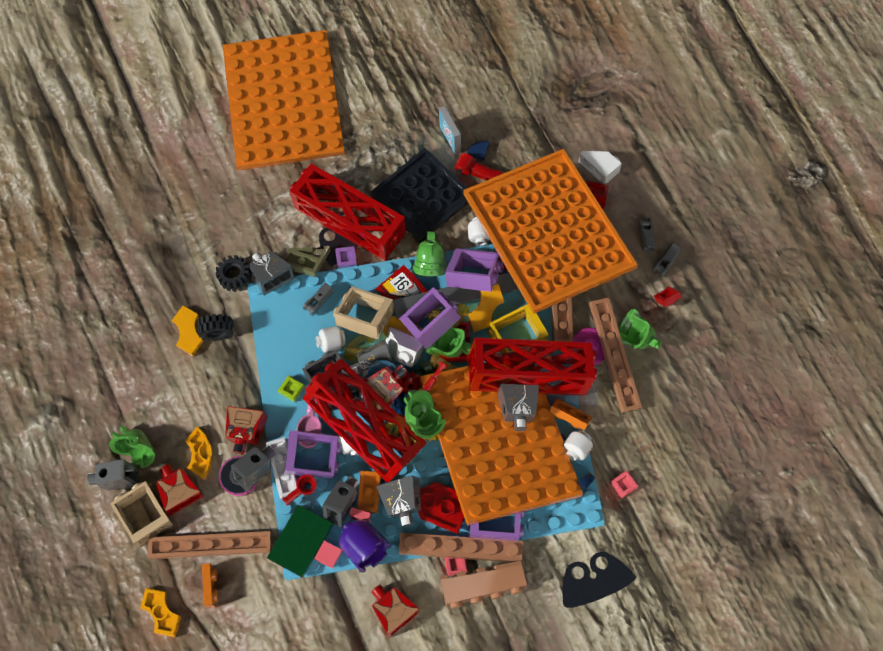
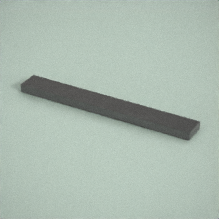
M509 272L498 275L497 284H499L502 294L519 290ZM454 287L437 289L438 293L443 291L449 298L448 303L452 301L455 305L480 300V290ZM428 292L393 300L397 320ZM440 302L432 311L446 307Z

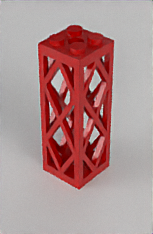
M312 163L308 168L303 169L299 180L290 187V195L295 209L384 261L389 258L406 234L404 216ZM319 187L329 194H315V191ZM319 200H337L338 202H319ZM328 208H342L346 217H342ZM351 208H355L369 217H355ZM359 222L377 223L378 226H362ZM367 231H381L383 235L381 238H378Z
M474 338L468 354L469 391L498 392L502 383L497 380L511 378L512 380L505 384L539 385L538 394L586 395L588 390L592 388V384L598 375L597 368H594L596 352L593 350L592 343ZM507 347L514 351L505 354L498 353ZM558 349L564 352V354L555 356L549 355ZM512 362H522V363H520L519 365H516V364H514V363H512ZM532 363L538 364V366L529 371L523 369ZM562 364H573V365L567 368L566 366H564V365H562ZM492 367H495V368H497V369H499V370H488V369H490V368H492ZM545 368L546 370H548V371H550V372H538V371H540V370H542V369ZM562 380V382H560L559 384H557V385H555V386H552L551 384L548 383V382H553V381Z
M342 358L335 363L331 361L325 367V372H318L311 379L312 382L305 388L306 394L302 399L388 483L415 458L427 442L415 435L410 425ZM347 384L360 388L364 402L353 397ZM375 402H376L384 411L378 409L377 406H376V404H375ZM328 403L338 407L344 420L332 417ZM356 411L372 426L373 430L357 415ZM384 421L396 424L401 438L390 434ZM345 431L350 432L354 440ZM365 440L375 444L382 457L369 454ZM393 448L401 455V457H399L394 452Z

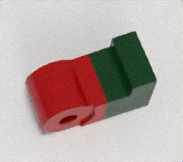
M426 361L418 363L419 369L409 373L401 380L406 386L403 392L408 394L409 391L420 389V376L434 373L431 364Z

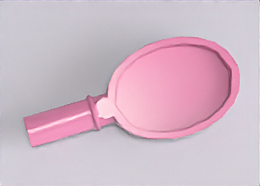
M308 405L307 415H304L299 420L296 431L321 434V423L315 416V411ZM297 440L299 445L305 449H310L317 445L315 442Z

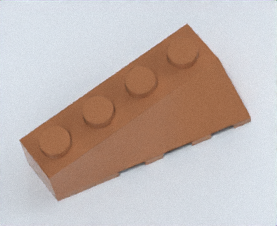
M521 561L495 565L493 570L490 571L489 568H478L473 571V574L465 571L457 572L452 578H448L447 574L440 575L446 607L450 606L451 609L460 608L463 606V603L467 602L478 604L488 597H491L492 600L503 597V594L511 592V595L520 594L527 587Z

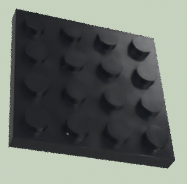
M426 148L422 149L371 191V196L376 201L405 217L406 230L419 243H422L427 238V232H435L468 204L464 196V190L468 188Z

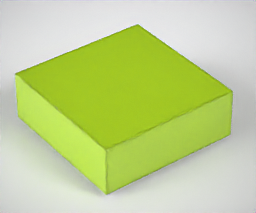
M288 375L278 389V393L295 403L305 385Z

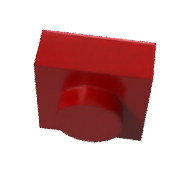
M669 286L654 295L657 303L667 307L679 300L681 295L679 291Z

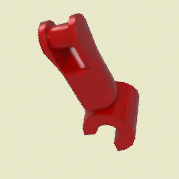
M461 153L454 167L456 170H463L462 175H470L472 172V176L485 181L503 174L501 171L491 169L477 162L475 164L474 158L467 153Z

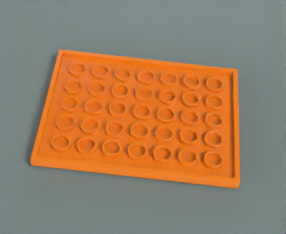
M326 30L223 45L235 159L238 171L345 155Z
M564 148L464 190L465 198L533 314L637 269L638 264Z
M512 362V363H514V364H516V365H519V364L522 363V362ZM532 363L523 369L529 371L535 367V364ZM468 366L440 373L437 382L428 392L433 398L434 408L442 414L443 419H446L443 430L437 436L467 526L582 497L583 492L578 484L579 482L569 455L566 454L567 450L563 446L564 442L554 415L549 412L551 407L546 394H538L536 415L532 422H526L527 429L519 432L515 431L514 422L504 421L498 392L469 391ZM492 367V368H490V369H488V370H499V369H497V368H495V367ZM434 373L420 376L419 381L422 389H424L423 386ZM507 378V379H502V380H497V381L500 382V383H502V384H505V383L509 382V381L512 380V379H511V378Z

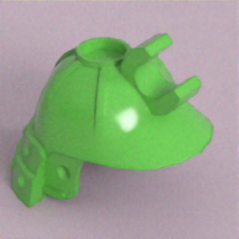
M427 232V241L420 244L416 254L417 260H415V264L412 267L413 273L422 276L445 275L448 267L445 260V251L442 244L435 241V232Z
M636 309L630 310L620 322L618 329L623 344H629L635 349H645L649 345L659 349L662 342L655 338V330L652 325L643 319Z
M451 327L428 349L425 348V351L431 355L440 354L453 358L459 357L462 353L468 355L472 344L466 342L465 332L462 329Z
M425 390L409 391V396L404 398L407 404L405 407L406 422L410 425L415 435L420 438L430 439L438 435L443 430L446 419H443L442 414L434 408L431 394Z
M121 425L120 431L122 434L112 432L113 439L110 441L109 447L113 452L121 455H130L132 463L140 465L141 468L148 467L153 463L155 451L149 442L148 436L140 429H127Z

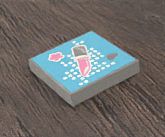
M444 105L439 108V125L456 155L461 152V133L447 107Z

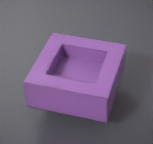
M354 246L335 249L338 269L357 266Z

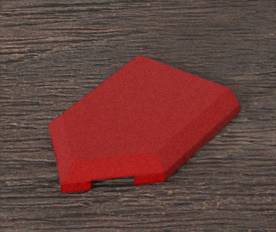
M438 482L421 488V510L417 511L420 519L458 534L465 518L456 490Z

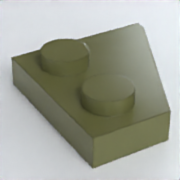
M324 246V249H313V247L289 248L282 259L292 266V270L316 277L331 250L330 246Z

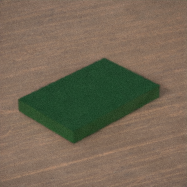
M297 505L268 554L267 559L303 578L333 527V523Z

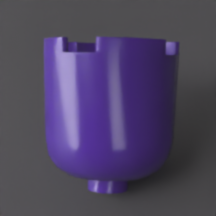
M360 519L346 523L342 528L343 531L339 538L340 547L360 573L366 572L365 568L370 565L373 568L377 566L387 556L386 549L391 548L389 541L368 520Z

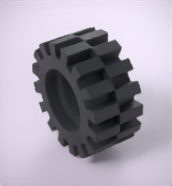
M230 255L228 260L224 257L222 259L223 263L219 261V267L215 269L220 285L224 289L226 288L227 291L232 289L233 292H237L236 288L240 291L243 290L242 286L244 285L246 288L248 286L246 282L250 283V277H252L247 261L241 256L239 258L238 255H234V258ZM232 269H240V274L237 277H227V274Z
M222 314L205 315L206 317L202 316L197 321L198 336L203 340L216 341L218 339L220 341L223 338L228 339V337H232L234 334L233 320L231 316L226 314L223 316Z

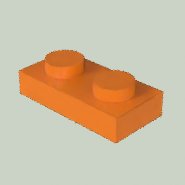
M560 399L555 401L549 411L556 418L571 423L573 427L584 431L592 420V416Z
M360 472L359 510L378 513L380 494L377 486L380 485L381 476L377 472Z
M210 563L202 564L204 606L207 609L216 608V602L219 600L218 590L215 589L214 581H217V570Z

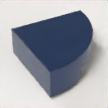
M489 142L475 143L469 148L467 154L473 158L485 160Z
M590 472L578 483L582 492L595 480V476Z

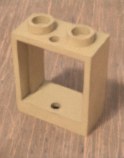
M351 286L348 293L344 294L341 304L334 310L333 315L336 326L378 340L394 313L393 299ZM355 303L378 311L371 323L348 316Z
M146 481L135 484L131 491L118 495L110 503L137 547L148 542L149 537H156L173 526V523ZM148 494L161 517L135 532L122 509Z

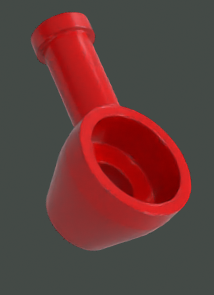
M308 474L302 475L297 480V488L283 497L282 500L289 506L301 494H313L317 488L315 478ZM306 484H311L309 490L304 488Z

